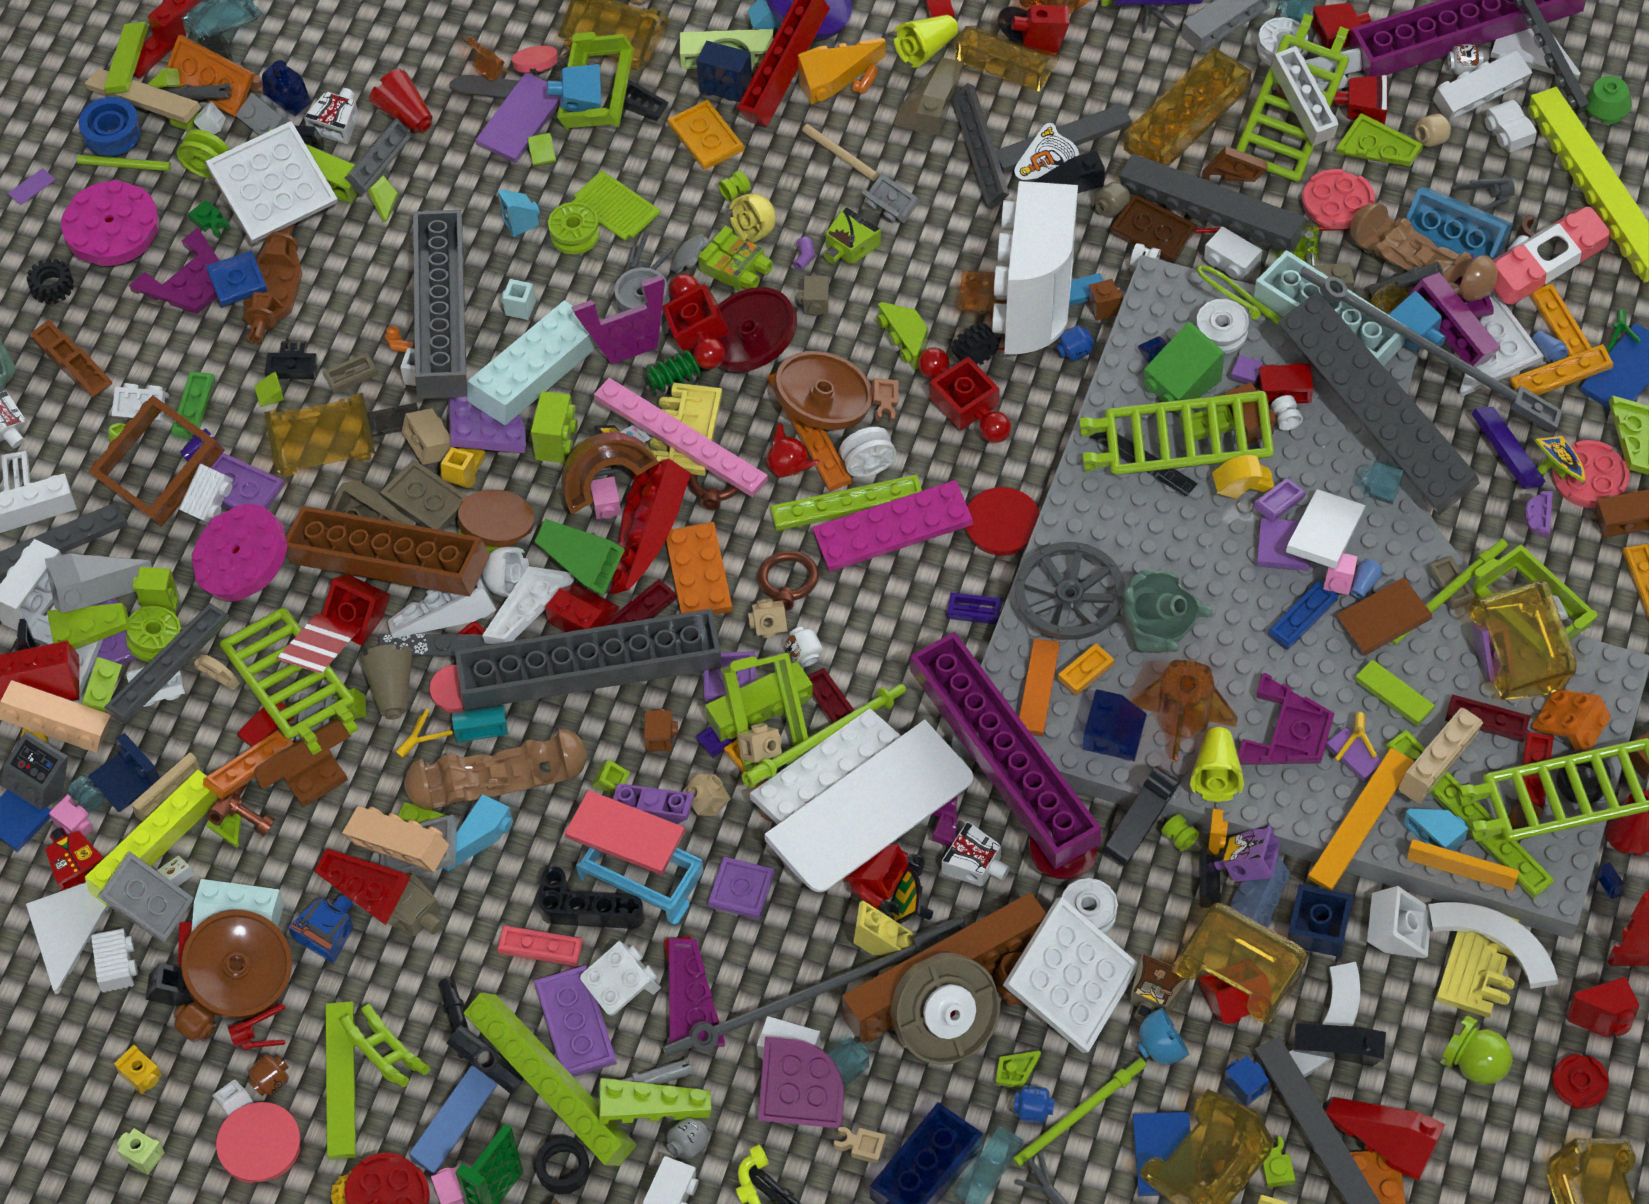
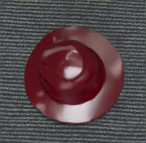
M1031 836L1029 838L1032 860L1036 868L1048 877L1056 879L1077 878L1091 869L1097 857L1096 846L1055 869Z

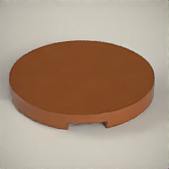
M493 489L478 491L466 497L459 506L458 525L465 535L482 537L486 546L506 547L518 544V540L531 534L533 529L534 512L531 506L520 496L508 491Z

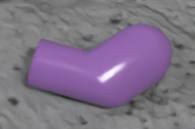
M806 236L796 241V246H799L798 249L801 251V255L793 262V265L800 271L815 257L813 241Z

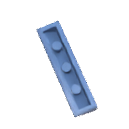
M471 1066L410 1151L411 1161L435 1175L493 1093L497 1084L476 1067Z

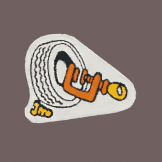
M1047 123L1042 127L1018 161L1014 170L1015 175L1022 180L1039 178L1069 159L1078 156L1079 151L1073 142L1057 132L1056 126L1053 123Z

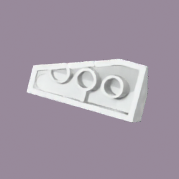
M481 575L470 597L429 589L426 591L427 596L419 603H410L387 622L392 637L397 638L474 622L489 616L492 612L496 611V607Z

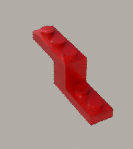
M165 0L147 16L152 35L143 43L134 77L137 79L142 78L172 51L178 35L187 37L182 18L202 0Z

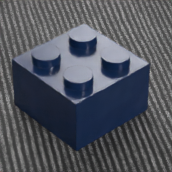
M706 40L696 60L699 92L722 97L729 101L740 102L752 80L751 53Z
M1299 884L1288 932L1287 946L1341 957L1352 909L1353 895Z

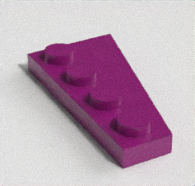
M669 939L668 942L669 1044L688 1037L691 1027L698 1022H708L712 1026L719 1024L696 939ZM701 1031L698 1038H705L706 1031ZM723 1035L718 1036L717 1044L714 1047H725Z

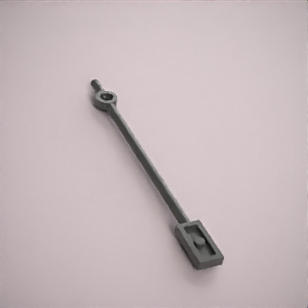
M1305 266L1300 270L1299 275L1320 287V292L1327 301L1332 303L1344 301L1512 401L1510 409L1551 433L1557 429L1562 414L1561 409L1522 386H1519L1516 391L1512 390L1347 292V287L1341 279L1334 276L1325 279Z
M959 916L912 935L913 945L718 1025L712 1026L708 1022H698L691 1027L688 1037L663 1046L664 1052L668 1057L693 1046L700 1051H708L717 1044L718 1036L919 954L966 928L964 919ZM706 1031L705 1038L699 1039V1033Z

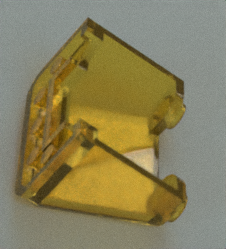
M571 0L558 37L564 41L563 45L571 48L572 36L576 33L594 32L596 37L624 34L634 48L631 68L639 70L640 67L647 65L666 33L670 20L660 10L650 8L649 11L644 7L640 9L615 0ZM620 53L607 54L605 56L619 60Z
M364 394L351 395V398L347 399V403L344 399H339V402L293 411L288 409L285 410L286 415L283 412L277 413V410L264 412L276 472L282 473V476H291L297 474V470L355 458L357 462L370 460L371 455L375 454V448Z
M1545 580L1532 581L1476 599L1469 606L1471 620L1479 626L1487 625L1500 661L1501 668L1494 678V685L1496 690L1499 691L1502 700L1552 694L1563 689L1574 676L1577 668L1576 658L1552 592Z
M1215 903L1205 913L1175 960L1171 972L1187 980H1193L1198 977L1202 969L1250 995L1247 1003L1248 1011L1254 1018L1269 1025L1293 993L1305 966L1307 955L1301 946L1225 904Z
M1207 1089L1194 1105V1115L1198 1124L1166 1162L1159 1157H1153L1139 1171L1142 1179L1174 1204H1230L1268 1158L1273 1148L1272 1137L1258 1112Z
M1575 1138L1552 1155L1547 1162L1546 1171L1556 1204H1634L1625 1176L1631 1171L1636 1162V1155L1630 1139Z

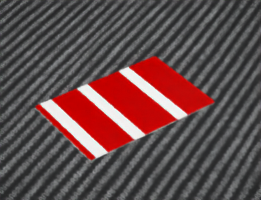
M315 614L277 659L321 674L361 628L321 614Z

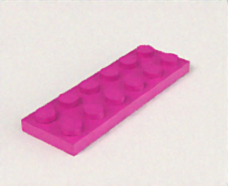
M954 480L812 528L829 572L971 526L973 525V519L958 483Z

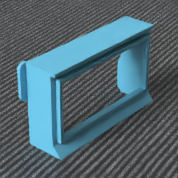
M591 847L582 861L576 864L580 880L584 881L587 874L631 895L637 896L665 910L667 921L673 925H677L689 908L687 898L704 872L702 859L676 848L670 862L688 871L671 898L595 863L601 851Z

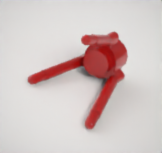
M277 1004L246 1021L229 1026L228 1029L234 1046L242 1045L245 1051L257 1047L285 1045V1040L251 1042V1039L256 1037L252 1025L284 1010L286 1006L284 1004Z

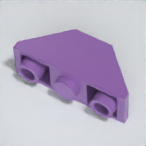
M618 783L613 800L679 824L688 819L694 794Z

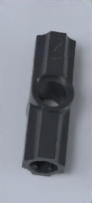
M462 1024L446 1042L447 1045L511 1095L524 1080L519 1072L503 1056ZM484 1051L490 1052L494 1057L493 1064L488 1068L481 1066L479 1063V1056Z

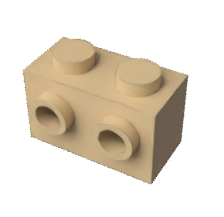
M432 408L405 414L402 433L421 463L426 465L443 461L451 446L449 433L445 429L442 419L436 415Z

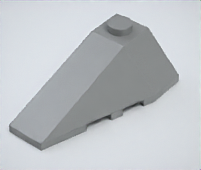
M67 553L45 558L54 606L61 613L85 608L134 592L133 579L135 576H138L139 568L152 567L151 561L145 559L92 556L77 553Z

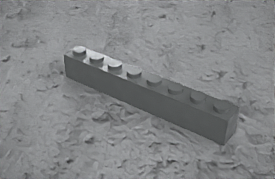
M1132 153L1119 174L1120 183L1128 189L1130 194H1138L1145 197L1148 201L1159 202L1172 210L1183 211L1193 218L1199 217L1207 220L1214 226H1223L1236 234L1247 235L1257 242L1271 244L1281 251L1287 250L1293 253L1306 231L1304 216Z

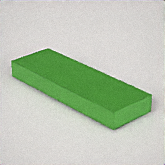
M190 371L177 413L200 428L215 377L214 374ZM174 422L171 431L173 437L191 439L194 436Z

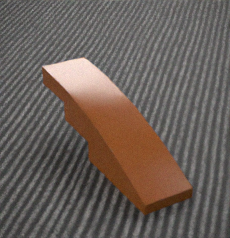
M47 320L30 333L31 339L92 398H95L113 384L81 347L78 348L65 333L62 334L50 320Z

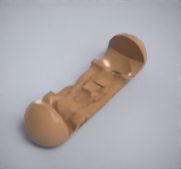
M1381 203L1364 205L1352 218L1350 233L1358 247L1408 272L1413 267L1421 268L1438 261L1442 266L1444 279L1458 296L1466 301L1481 300L1490 295L1496 286L1498 270L1492 258L1487 255H1480L1473 260L1470 254L1465 251L1462 254H1457L1448 248L1436 247L1428 237L1415 231L1409 220L1405 218L1392 220L1388 216L1387 207ZM1459 277H1463L1460 286L1454 283Z
M561 728L558 729V734L550 740L544 742L532 739L526 740L520 747L502 750L493 756L478 754L459 757L456 753L448 754L439 758L431 765L426 764L423 758L419 759L409 767L406 773L405 791L415 806L424 810H434L451 806L453 803L457 805L462 801L464 803L479 800L482 794L493 797L573 780L584 769L587 753L583 741L576 733ZM549 762L551 771L541 773L540 763Z

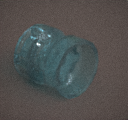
M86 775L75 779L67 790L68 795L73 800L78 801V805L87 812L97 809L105 797L104 793L99 788L94 787L93 781Z

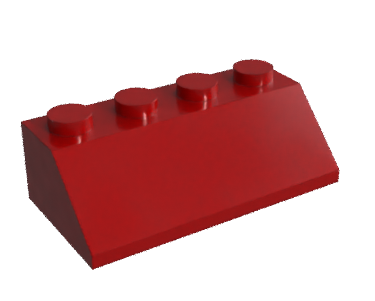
M68 640L0 654V701L11 680L70 701L79 700V654Z

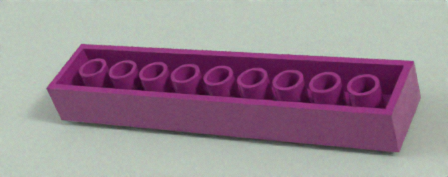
M1439 0L1352 28L1350 48L1351 50L1356 48L1361 50L1362 69L1366 76L1388 75L1447 56L1448 52L1452 51L1455 45L1475 44L1478 46L1530 29L1531 27L1528 28L1525 25L1522 17L1524 14L1520 7L1517 8L1513 0ZM1534 0L1546 23L1583 12L1586 0Z
M955 631L910 656L912 675L1055 869L1101 844L1102 828Z

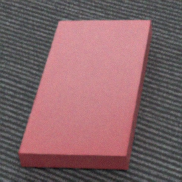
M588 790L565 831V838L663 875L685 833V827Z

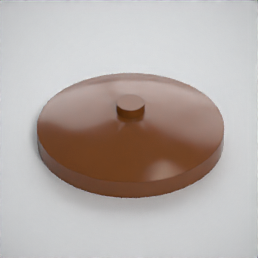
M805 351L788 357L779 366L774 380L775 395L781 406L797 420L816 428L839 430L852 427L866 417L872 403V387L865 374L850 361L827 352Z
M244 910L220 912L202 921L188 937L181 959L183 982L193 1000L212 1014L229 1019L253 1017L272 1007L284 993L292 970L290 947L280 929L264 916Z

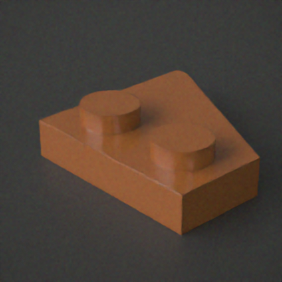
M1225 146L1205 167L1202 172V178L1210 180V175L1225 176L1224 180L1226 181L1241 180L1244 182H1255L1267 170V161Z

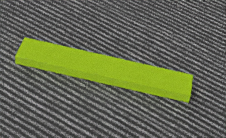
M916 474L770 506V511L775 529L780 531L844 517L920 492L922 489Z
M353 1001L326 1004L328 1160L356 1158L355 1046L349 1040L340 1022L342 1018L349 1015L355 1024Z

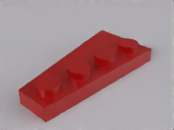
M327 848L314 871L384 925L387 924L410 880V877L403 872Z

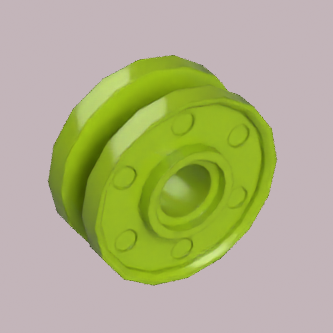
M196 129L186 133L183 143L178 147L176 154L182 165L192 173L205 178H213L206 166V161L230 149L216 135Z
M580 202L564 203L555 208L549 216L548 226L551 242L557 250L565 254L576 255L587 252L597 244L600 237L597 213L591 206Z
M155 605L145 606L134 611L128 618L130 629L126 630L125 636L127 649L134 657L141 661L150 662L181 632L179 619L172 611Z

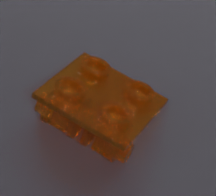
M459 34L457 35L478 52L473 60V66L489 80L497 79L502 70L509 73V70L503 66L505 61L495 53L480 45L479 42L469 35L466 39Z
M962 270L958 311L993 313L994 303L1007 304V300H996V296H994V272Z

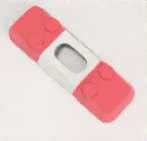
M1591 207L1574 210L1495 258L1493 261L1498 270V280L1493 291L1506 304L1513 305L1518 303L1551 280L1602 251L1609 243L1610 232L1608 227ZM1555 236L1565 240L1568 249L1558 257L1546 261L1539 256L1537 248L1544 242Z

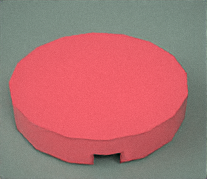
M551 46L528 47L513 55V68L522 73H529L530 69L535 68L536 72L544 71L553 67L558 62L557 50Z
M449 665L435 673L430 682V695L433 703L448 713L464 711L457 665Z

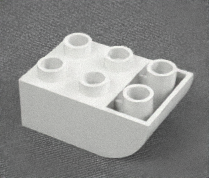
M1019 181L1017 201H1003L1001 229L1013 231V234L1000 233L998 263H1000V266H996L994 296H996V300H1007V304L994 303L992 333L1005 334L1004 354H1022L1042 349L1058 339L1067 326L1074 257L1078 185Z

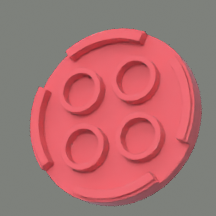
M1329 169L1313 175L1302 192V206L1307 216L1315 223L1331 229H1349L1355 213L1364 205L1375 202L1374 190L1370 183L1362 176L1358 177L1351 173L1343 172V169Z
M1593 440L1578 441L1571 445L1582 463L1585 472L1584 483L1571 475L1561 479L1552 468V480L1557 491L1569 502L1585 508H1596L1597 499H1601L1604 496L1624 494L1630 479V470L1627 469L1626 462L1613 450V447Z
M256 1102L238 1108L226 1118L217 1135L216 1150L218 1158L228 1174L239 1181L252 1184L253 1182H263L270 1179L275 1180L284 1175L298 1158L301 1149V1136L295 1119L286 1109L273 1103Z

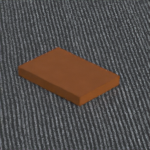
M1405 577L1336 614L1338 621L1364 656L1433 619L1432 613Z

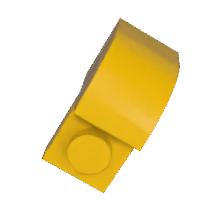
M451 447L441 462L443 481L471 488L476 482L475 474L486 458L485 451L473 448L460 447V449Z
M1245 455L1235 457L1226 461L1212 472L1218 494L1234 499L1240 497L1250 488L1267 493L1275 487L1269 467L1260 465L1258 456Z

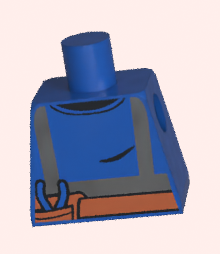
M340 895L333 905L323 899H317L289 925L288 929L292 939L329 962L334 963L353 930L351 917L347 914L353 903L343 895Z

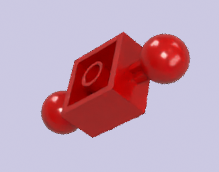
M679 274L669 284V294L673 300L662 306L674 339L682 350H688L694 354V359L700 367L704 369L717 368L725 358L724 346L717 339L729 334L717 300L705 283L699 286L698 281L692 275Z
M931 347L920 354L918 359L920 372L925 377L933 379L929 382L930 400L960 431L976 420H979L980 433L986 441L1000 443L1009 437L1012 429L1010 419L1002 412H991L999 406L1000 388L969 356L949 369L948 355L942 349Z

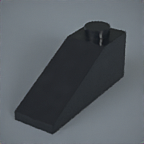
M1093 151L1069 159L1032 182L1078 185V193L1104 186L1105 167L1098 152Z
M158 963L149 974L146 1000L171 1006L188 1005L194 1002L183 982L181 968Z
M1297 1023L1295 1026L1293 1051L1374 1066L1384 1059L1386 1032L1355 1026Z

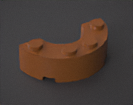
M620 432L597 434L581 442L567 458L561 478L563 496L571 514L594 502L590 493L591 483L595 475L602 468L610 465H623L630 468L638 476L659 463L652 450L638 438Z

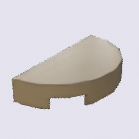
M200 655L193 663L195 669L231 690H235L240 684L227 667L208 655Z

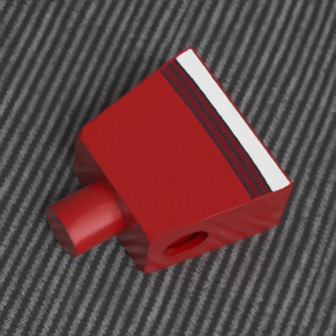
M1387 75L1350 78L1348 90L1337 91L1333 105L1347 106V118L1350 120H1356L1360 113L1385 125L1387 115Z

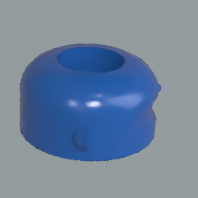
M104 97L95 100L87 105L79 116V129L84 144L97 155L105 157L122 155L131 150L140 138L141 126L137 111L129 101L123 98Z

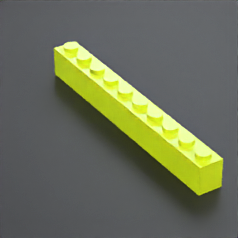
M1554 87L1531 95L1528 106L1529 117L1535 120L1541 135L1547 138L1552 151L1557 153L1564 169L1568 170L1573 177L1576 187H1580L1585 195L1586 202L1592 205L1596 214L1608 227L1610 238L1616 241L1620 247L1621 254L1630 262L1633 272L1639 275L1643 283L1648 282V220L1559 89Z

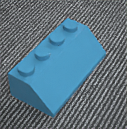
M1427 187L1418 188L1406 217L1412 223L1414 230L1428 237L1436 247H1445L1457 254H1462L1465 251L1470 255L1473 254L1475 259L1480 255H1487L1493 260L1497 258L1513 226V223Z

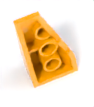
M885 39L859 41L853 46L841 43L838 44L837 48L830 49L827 46H819L798 54L799 85L810 104L824 101L834 96L862 75L869 65H875L886 57Z

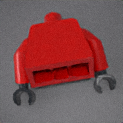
M898 844L889 845L842 880L848 881L852 892L874 908H880L885 915L894 920L895 917L890 912L899 916V905L896 902L885 903L884 900L890 899L908 865L917 872L918 876H921L925 861L921 855L909 857L908 853L902 851Z

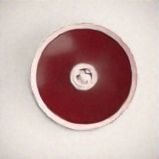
M767 287L749 288L731 295L719 304L729 334L717 339L725 349L724 361L718 367L732 372L751 371L772 362L784 352L795 335L797 314L790 300L783 293Z

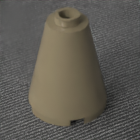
M389 644L367 649V655L360 654L361 664L379 712L389 720L401 718V714L405 713L407 708L413 655L412 649L403 645L404 650L396 649V644Z

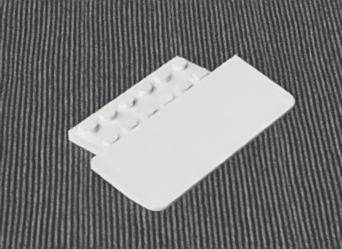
M869 708L777 773L775 777L750 793V799L777 824L765 833V841L804 884L815 892H824L967 789L973 782V773L926 720H923L901 736Z

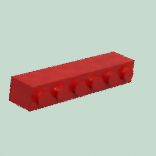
M825 0L793 1L737 106V109L748 122L768 127L798 70V54L808 51L830 9Z

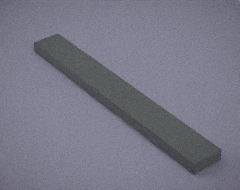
M1280 1036L1255 1048L1256 1055L1345 1204H1381Z

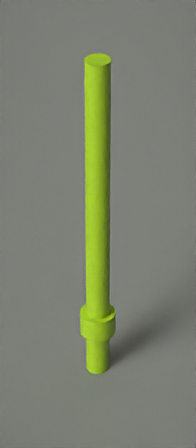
M1501 538L1490 549L1483 550L1476 557L1477 560L1426 604L1429 611L1433 613L1473 578L1478 567L1490 559H1495L1496 556L1508 547L1507 542ZM1411 631L1391 641V643L1397 645Z
M1139 1058L1125 1070L1121 1068L1113 1075L1111 1081L1012 1158L1014 1163L1018 1167L1023 1165L1029 1158L1037 1154L1119 1088H1125L1132 1082L1131 1078L1147 1067L1146 1062Z

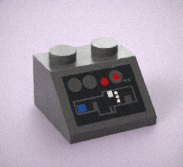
M27 731L23 734L3 766L1 785L42 811L63 796L68 756Z

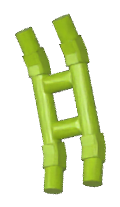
M370 1003L361 1008L368 1020L367 1023L370 1028L375 1032L372 1036L365 1039V1036L355 1026L349 1015L340 1020L349 1040L369 1058L388 1081L396 1083L401 1087L408 1085L409 1078L392 1066L401 1059L409 1069L417 1071L422 1075L429 1073L430 1066L422 1062L412 1052H409L386 1027V1024L376 1014ZM383 1041L393 1050V1052L384 1057L373 1048Z

